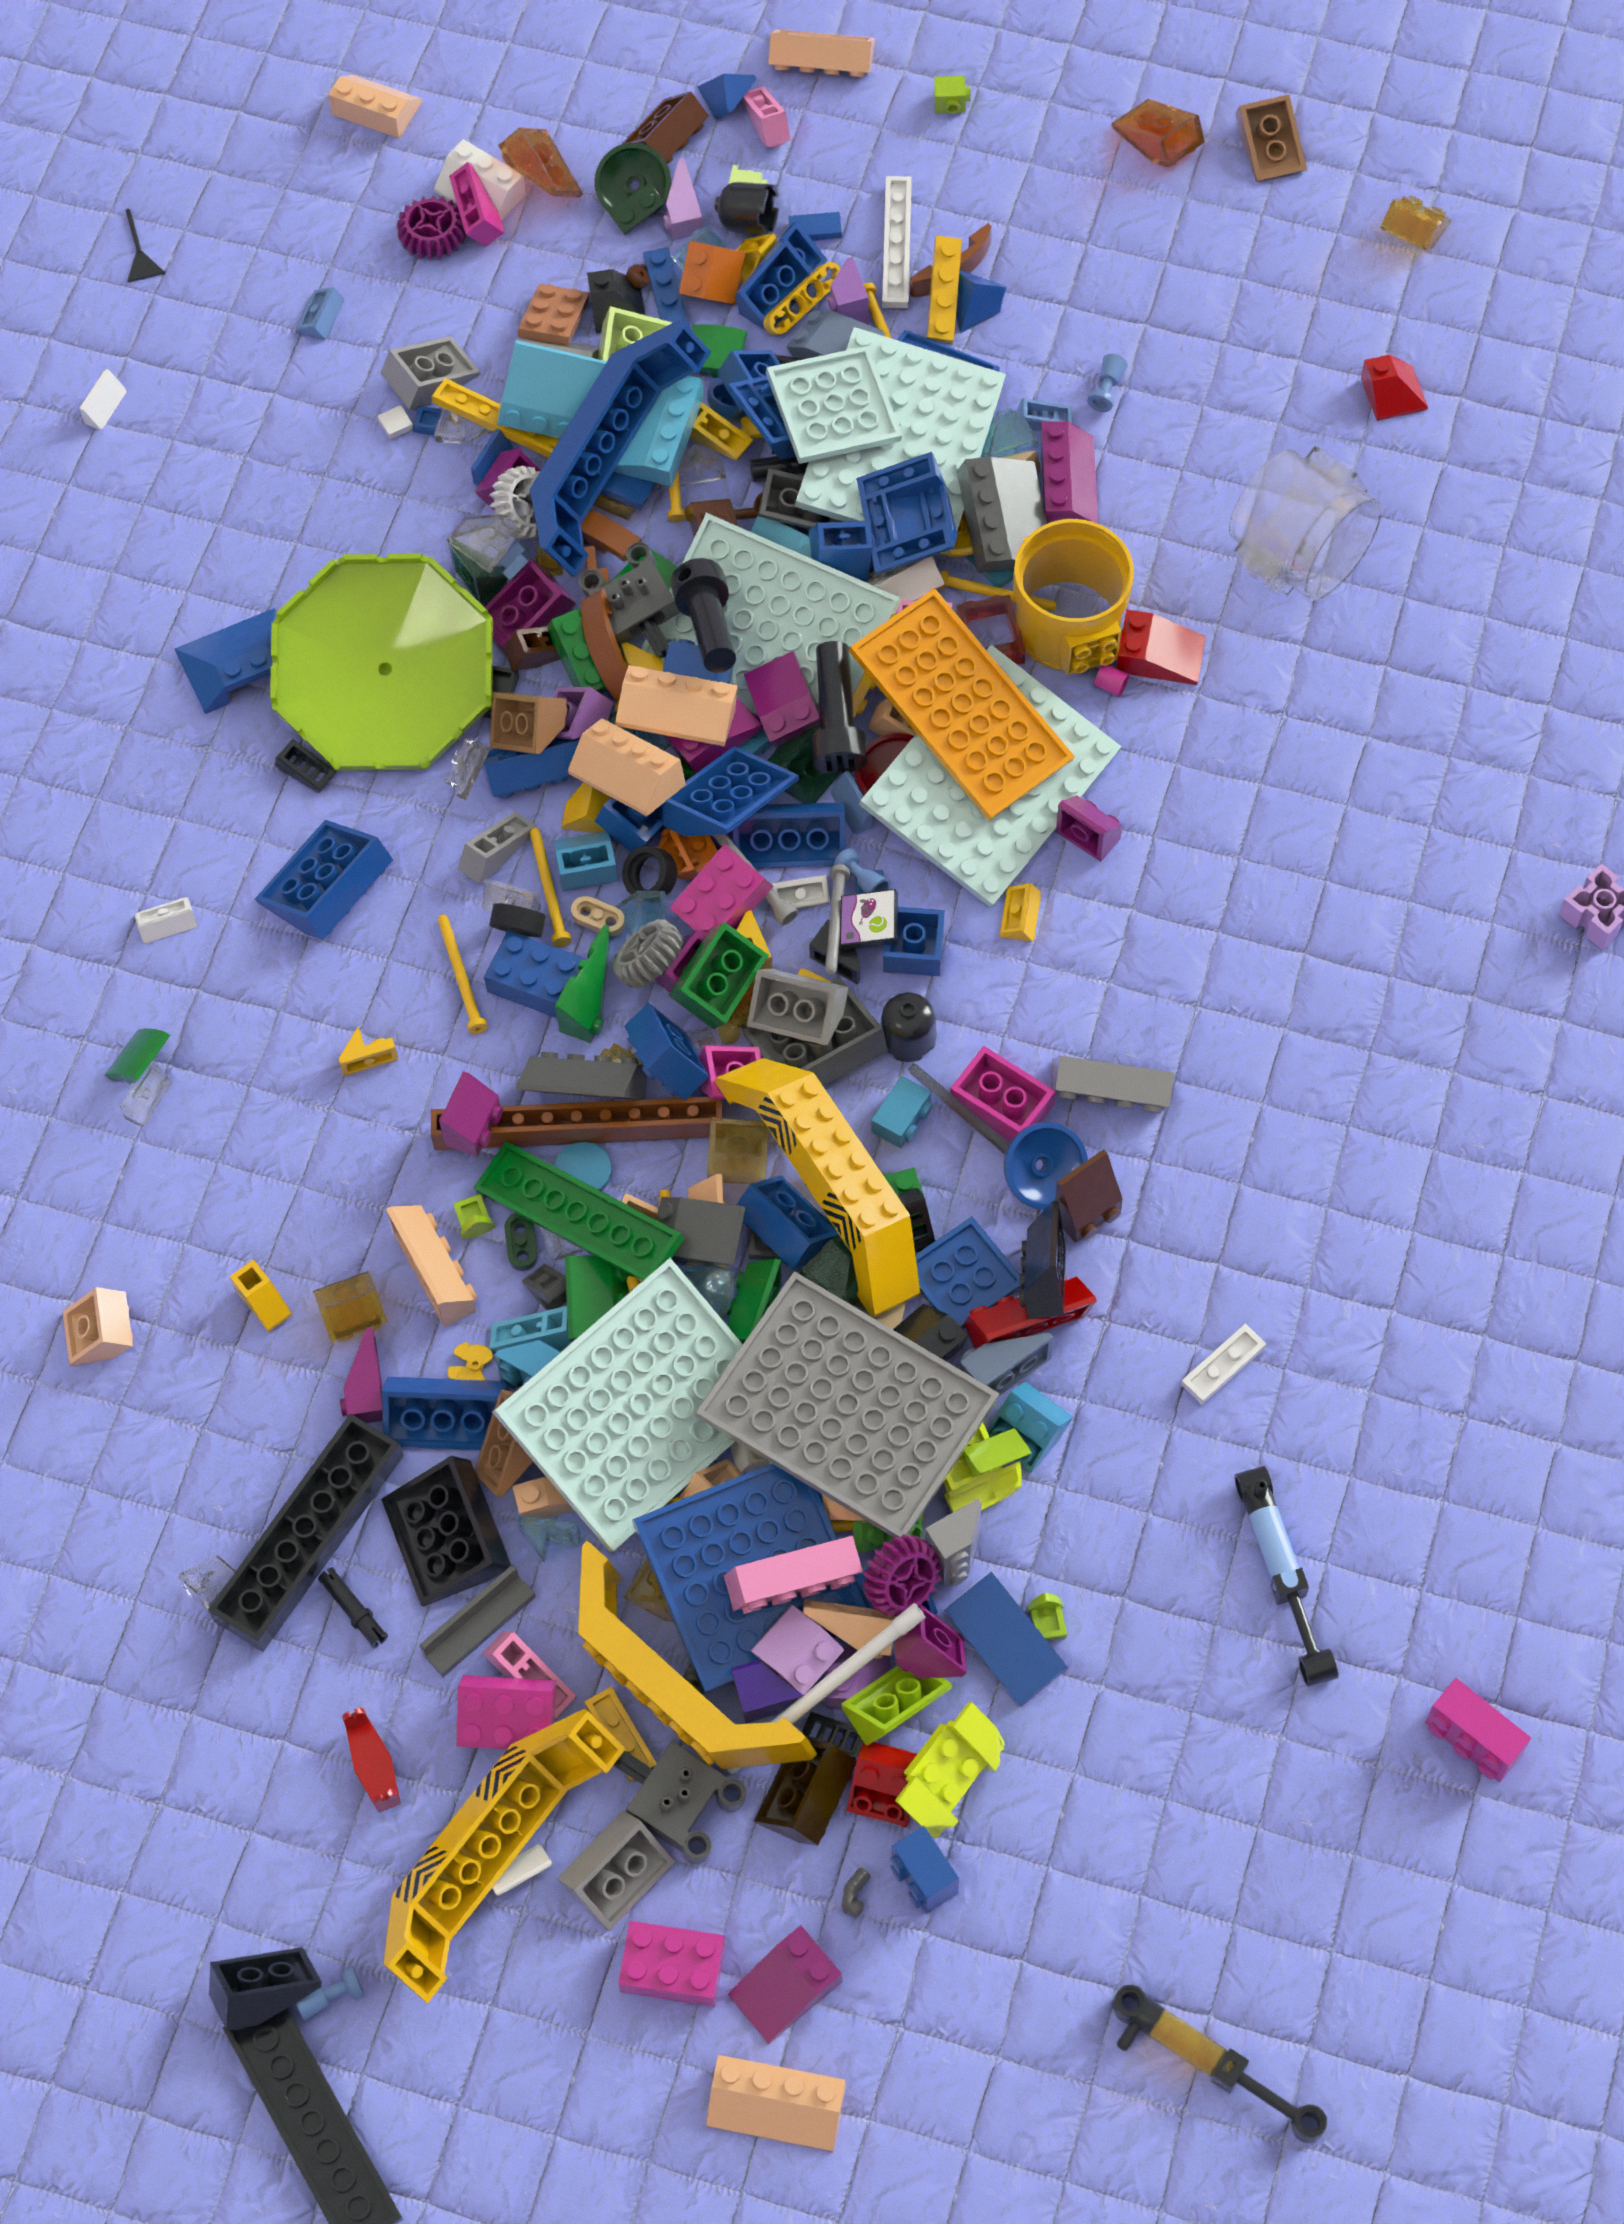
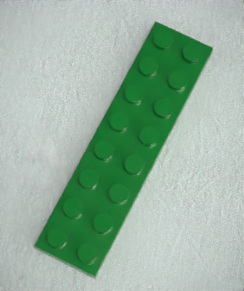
M507 1141L473 1187L482 1196L641 1282L667 1259L672 1258L685 1239L676 1230Z

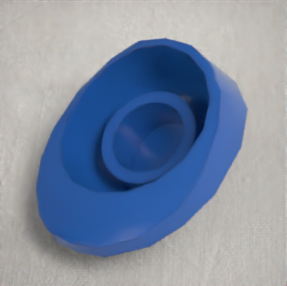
M721 378L715 379L710 383L707 390V400L712 410L728 420H736L745 415V412H740Z

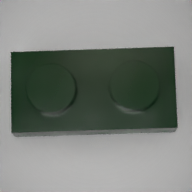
M649 182L611 210L609 214L622 233L626 235L666 204Z

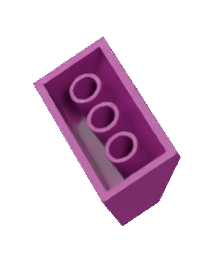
M1069 421L1041 422L1040 446L1043 506L1047 524L1064 519H1081L1098 524L1094 436Z

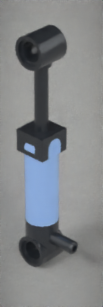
M1265 1466L1236 1473L1234 1475L1236 1489L1240 1500L1246 1506L1271 1577L1270 1586L1277 1605L1289 1602L1307 1652L1306 1655L1300 1656L1298 1659L1303 1680L1307 1687L1337 1679L1338 1669L1333 1653L1330 1649L1318 1650L1300 1599L1307 1596L1309 1585L1303 1568H1299L1273 1496V1487L1269 1473Z

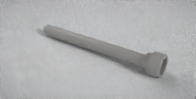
M726 834L713 835L721 846L725 843L754 868ZM773 889L765 896V899L773 907L774 918L781 926L788 925L797 917L799 912L791 902L787 903L785 900L782 901Z

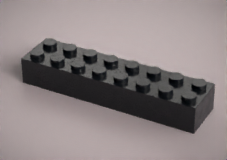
M349 1414L209 1607L208 1612L213 1621L261 1652H264L404 1455L400 1443L354 1415Z

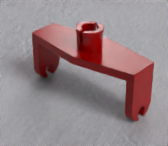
M355 1708V1712L350 1713L348 1711L342 1715L353 1767L377 1811L381 1813L401 1804L392 1757L369 1720L364 1708Z

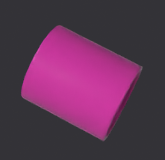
M1110 665L1101 666L1096 675L1094 686L1120 697L1126 688L1130 675Z

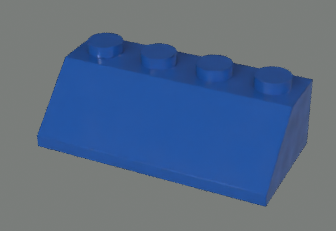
M581 737L576 739H553L540 754L505 749H493L479 753L480 762L492 796L504 799L513 796L514 792L518 790L533 791L539 789L543 783L551 781L552 784L566 781L568 776H572L568 773V768Z
M845 803L766 804L733 829V843L754 868L833 866L836 857L846 849Z
M387 1377L382 1390L383 1434L400 1443L401 1447L481 1450L500 1390L507 1391V1381Z

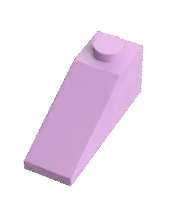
M684 157L678 160L666 202L667 214L663 215L666 231L671 230L673 240L703 234L702 215Z

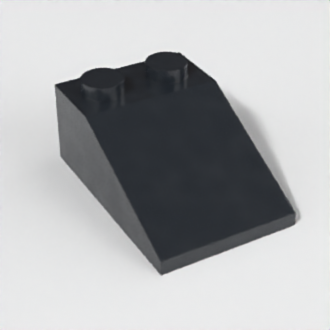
M303 1947L210 1962L209 1996L226 2031L241 2030L246 2027L259 2025L322 1986V1981Z

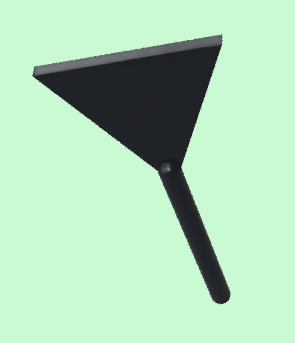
M126 209L127 219L136 248L127 283L165 274L141 250L131 210Z

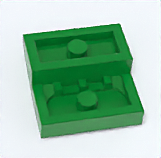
M692 325L691 330L711 350L710 355L699 372H710L713 378H720L717 371L732 350H744L747 332L742 329L722 325Z
M151 1028L137 1030L105 1073V1076L113 1082L122 1078L130 1085L138 1081L171 1035L167 1032Z

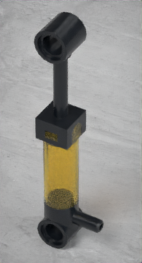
M1126 1985L1117 1991L1113 2003L1114 2014L1121 2022L1128 2023L1127 2028L1116 2043L1118 2048L1127 2051L1138 2033L1142 2031L1211 2077V2082L1230 2094L1235 2085L1239 2084L1292 2120L1290 2123L1292 2124L1293 2134L1299 2141L1313 2143L1318 2141L1323 2135L1327 2126V2117L1320 2107L1307 2104L1302 2107L1300 2106L1298 2109L1244 2073L1249 2063L1248 2059L1231 2048L1229 2050L1225 2049L1147 1997L1139 1987ZM1125 1998H1133L1137 2001L1139 2007L1134 2011H1128L1122 2007L1121 2001ZM1306 2116L1314 2118L1318 2124V2129L1315 2131L1305 2130L1301 2124V2119Z

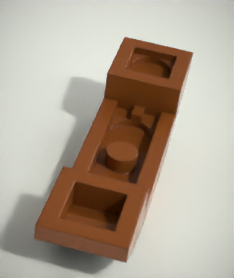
M989 223L969 236V247L961 253V271L971 273L985 257L991 244L992 226ZM930 264L910 278V295L913 298L930 295L932 266Z
M600 589L581 601L582 627L596 669L616 701H619L622 684L628 666L631 664L624 663L609 620V616L613 615V611L605 589Z

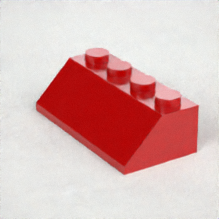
M1065 1276L1064 1316L1028 1319L1026 1307L1021 1308L1019 1297L1014 1299L1013 1295L998 1300L996 1306L988 1309L986 1305L972 1309L964 1325L973 1347L978 1349L983 1344L1035 1335L1085 1317L1097 1300L1095 1295L1078 1277L1067 1279V1276Z

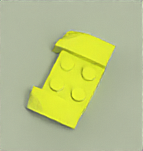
M984 1423L981 1424L967 1447L990 1438ZM962 1453L943 1482L948 1492L944 1494L951 1513L977 1498L982 1503L981 1511L1012 1496L1022 1486L1020 1461L1005 1468L1000 1466L972 1477Z
M968 1702L954 1721L949 1720L946 1725L940 1723L904 1771V1774L907 1776L905 1780L908 1783L895 1801L921 1827L924 1825L933 1839L940 1836L941 1832L947 1828H953L959 1822L951 1812L982 1770L996 1772L999 1767L1000 1752L1003 1751L1005 1743L997 1727L972 1702Z

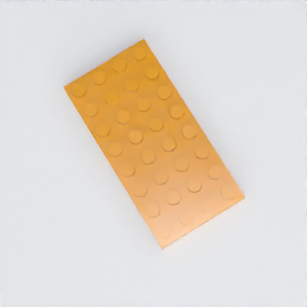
M935 588L853 644L849 649L850 654L988 821H991L1075 758Z

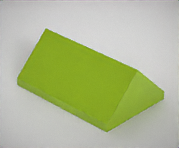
M897 1665L841 1705L844 1713L867 1746L951 1690L952 1683L944 1678L918 1679L911 1672H905Z

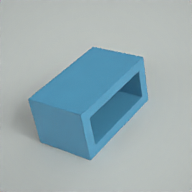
M901 1076L872 1118L871 1132L902 1148L906 1141H912L918 1130L917 1124L921 1118L926 1119L933 1108L931 1091Z

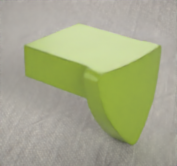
M481 1194L453 1203L461 1226L460 1235L462 1239L485 1234L496 1227L494 1221L489 1218Z
M1043 1593L1034 1598L1027 1605L1026 1610L1027 1614L1031 1615L1032 1623L1047 1641L1067 1638L1062 1612L1064 1605L1061 1598L1051 1593Z

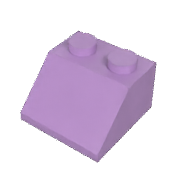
M791 1605L750 1651L764 1665L802 1695H805L841 1655L844 1649L821 1626Z

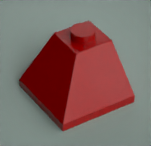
M1390 354L1364 360L1361 381L1377 421L1428 410V405L1411 364Z

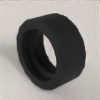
M646 845L634 849L628 855L622 870L623 884L627 891L634 897L651 901L663 899L671 893L678 875L677 864L670 853L664 849ZM655 857L660 866L659 879L651 889L646 890L640 883L641 867L647 859Z
M495 903L493 904L489 925L501 931L507 932L509 930L523 936L538 938L542 936L546 915L520 906Z

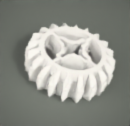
M526 466L510 468L504 474L498 476V482L492 485L495 492L490 494L494 499V503L490 507L495 508L496 511L492 517L499 518L498 527H505V534H513V538L528 540L533 537H539L535 515L533 517L534 510L530 494V488L540 471H535V467L526 468Z

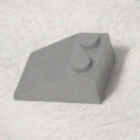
M452 336L389 350L380 373L408 409L419 407V405L426 406L432 404V395L445 378L462 386L479 376L480 371Z

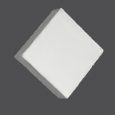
M401 405L377 416L380 425L390 440L413 430V424Z

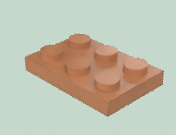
M539 284L518 327V337L569 346L589 303V292L555 287L551 284Z

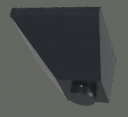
M614 269L587 272L596 334L601 333L602 323L610 306L646 316L642 290L634 287L625 274Z

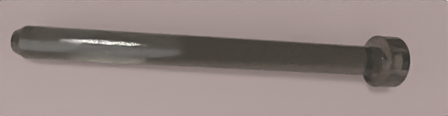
M912 1064L908 1068L909 1073L1003 1154H1006L1010 1143L920 1066Z

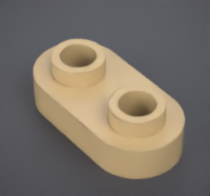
M581 896L572 903V917L577 924L599 933L604 925L607 926V923L614 922L616 923L614 926H608L610 937L617 936L624 930L625 919L620 909L590 896ZM585 911L590 912L588 916L581 915Z

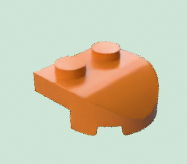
M668 828L662 832V838L658 847H656L666 850L673 856L677 864V878L683 880H693L718 852L710 835L683 836Z

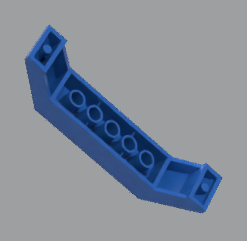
M677 320L611 354L530 488L540 546L573 577H576L589 555L584 550L581 524L661 391L692 373L698 374L711 353V350L681 320Z

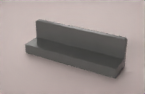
M511 1565L419 1645L423 1657L442 1677H445L536 1597L535 1593L519 1577L517 1569Z

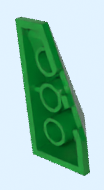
M604 925L589 948L588 960L582 959L580 961L576 978L572 976L569 978L555 1005L559 1032L588 1043L592 1042L595 1034H600L604 1025V1019L602 1018L611 944L608 926Z

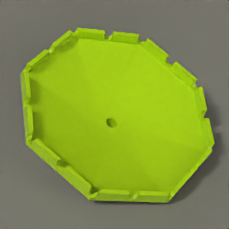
M422 553L388 554V557H379L377 554H342V558L330 560L308 582L309 586L304 591L299 590L276 612V618L271 623V657L273 665L271 666L270 700L272 709L336 771L428 770L492 707L493 618L487 609L464 587L461 588L456 580L432 557L423 556Z

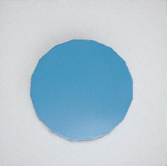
M577 1142L565 1147L557 1155L554 1166L600 1191L607 1187L612 1176L611 1160L606 1151L597 1144L589 1142Z

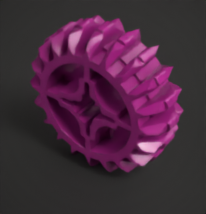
M432 195L431 199H426L422 196L419 202L413 199L412 206L405 205L404 212H400L399 220L397 221L398 239L402 243L404 250H408L411 256L417 254L420 260L424 256H427L430 261L434 256L441 260L443 254L451 256L452 250H458L459 244L464 243V235L466 234L458 206H455L453 200L446 202L444 196L439 200L434 195Z
M903 1534L901 1537L893 1536L891 1543L883 1541V1548L880 1551L874 1550L876 1556L873 1560H868L870 1568L863 1572L867 1579L862 1583L866 1589L864 1594L870 1600L869 1602L872 1606L890 1617L900 1615L913 1603L921 1610L922 1603L930 1601L929 1594L937 1591L934 1584L941 1580L937 1573L942 1569L938 1563L940 1557L928 1542L914 1535Z

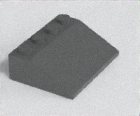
M999 457L965 459L957 470L977 573L1014 569L1017 552L1023 543V538H1027L1032 532L1047 524L1035 462Z
M841 977L830 982L848 987ZM849 987L844 1014L828 1045H821L752 1027L742 1030L751 1047H759L761 1058L813 1072L822 1086L829 1084L888 1051L883 1028Z

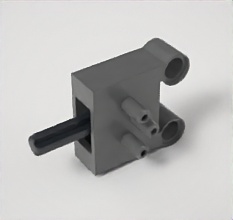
M635 542L626 550L627 560L633 570L607 584L599 571L589 569L584 571L579 577V586L586 598L600 589H605L613 611V615L609 616V620L620 648L621 643H630L644 635L658 658H666L669 644L658 626L681 612L677 608L671 592L656 568V560L646 543ZM645 557L643 560L637 561L639 558ZM598 584L595 588L590 589L591 586Z
M673 1741L653 1769L626 1751L622 1753L614 1764L615 1767L642 1784L626 1808V1812L640 1820L649 1831L682 1852L684 1859L691 1864L705 1862L711 1851L710 1837L705 1832H690V1830L714 1794L717 1796L719 1807L726 1812L738 1811L743 1806L746 1797L745 1785L740 1780L727 1778ZM727 1789H734L739 1793L740 1799L735 1802H729L724 1798L723 1792ZM692 1841H700L704 1844L705 1851L702 1854L695 1855L689 1851L688 1844Z

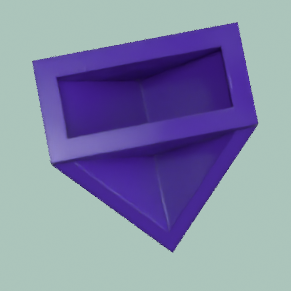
M761 1660L731 1668L745 1723L776 1715L804 1696L764 1665Z

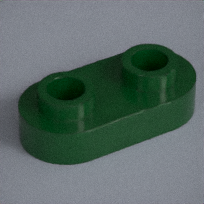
M516 1213L512 1214L507 1218L504 1225L508 1259L514 1269L526 1271L533 1268L538 1260L534 1224ZM518 1228L525 1229V1231L521 1234H517L515 1232ZM522 1254L528 1255L526 1260L518 1259Z

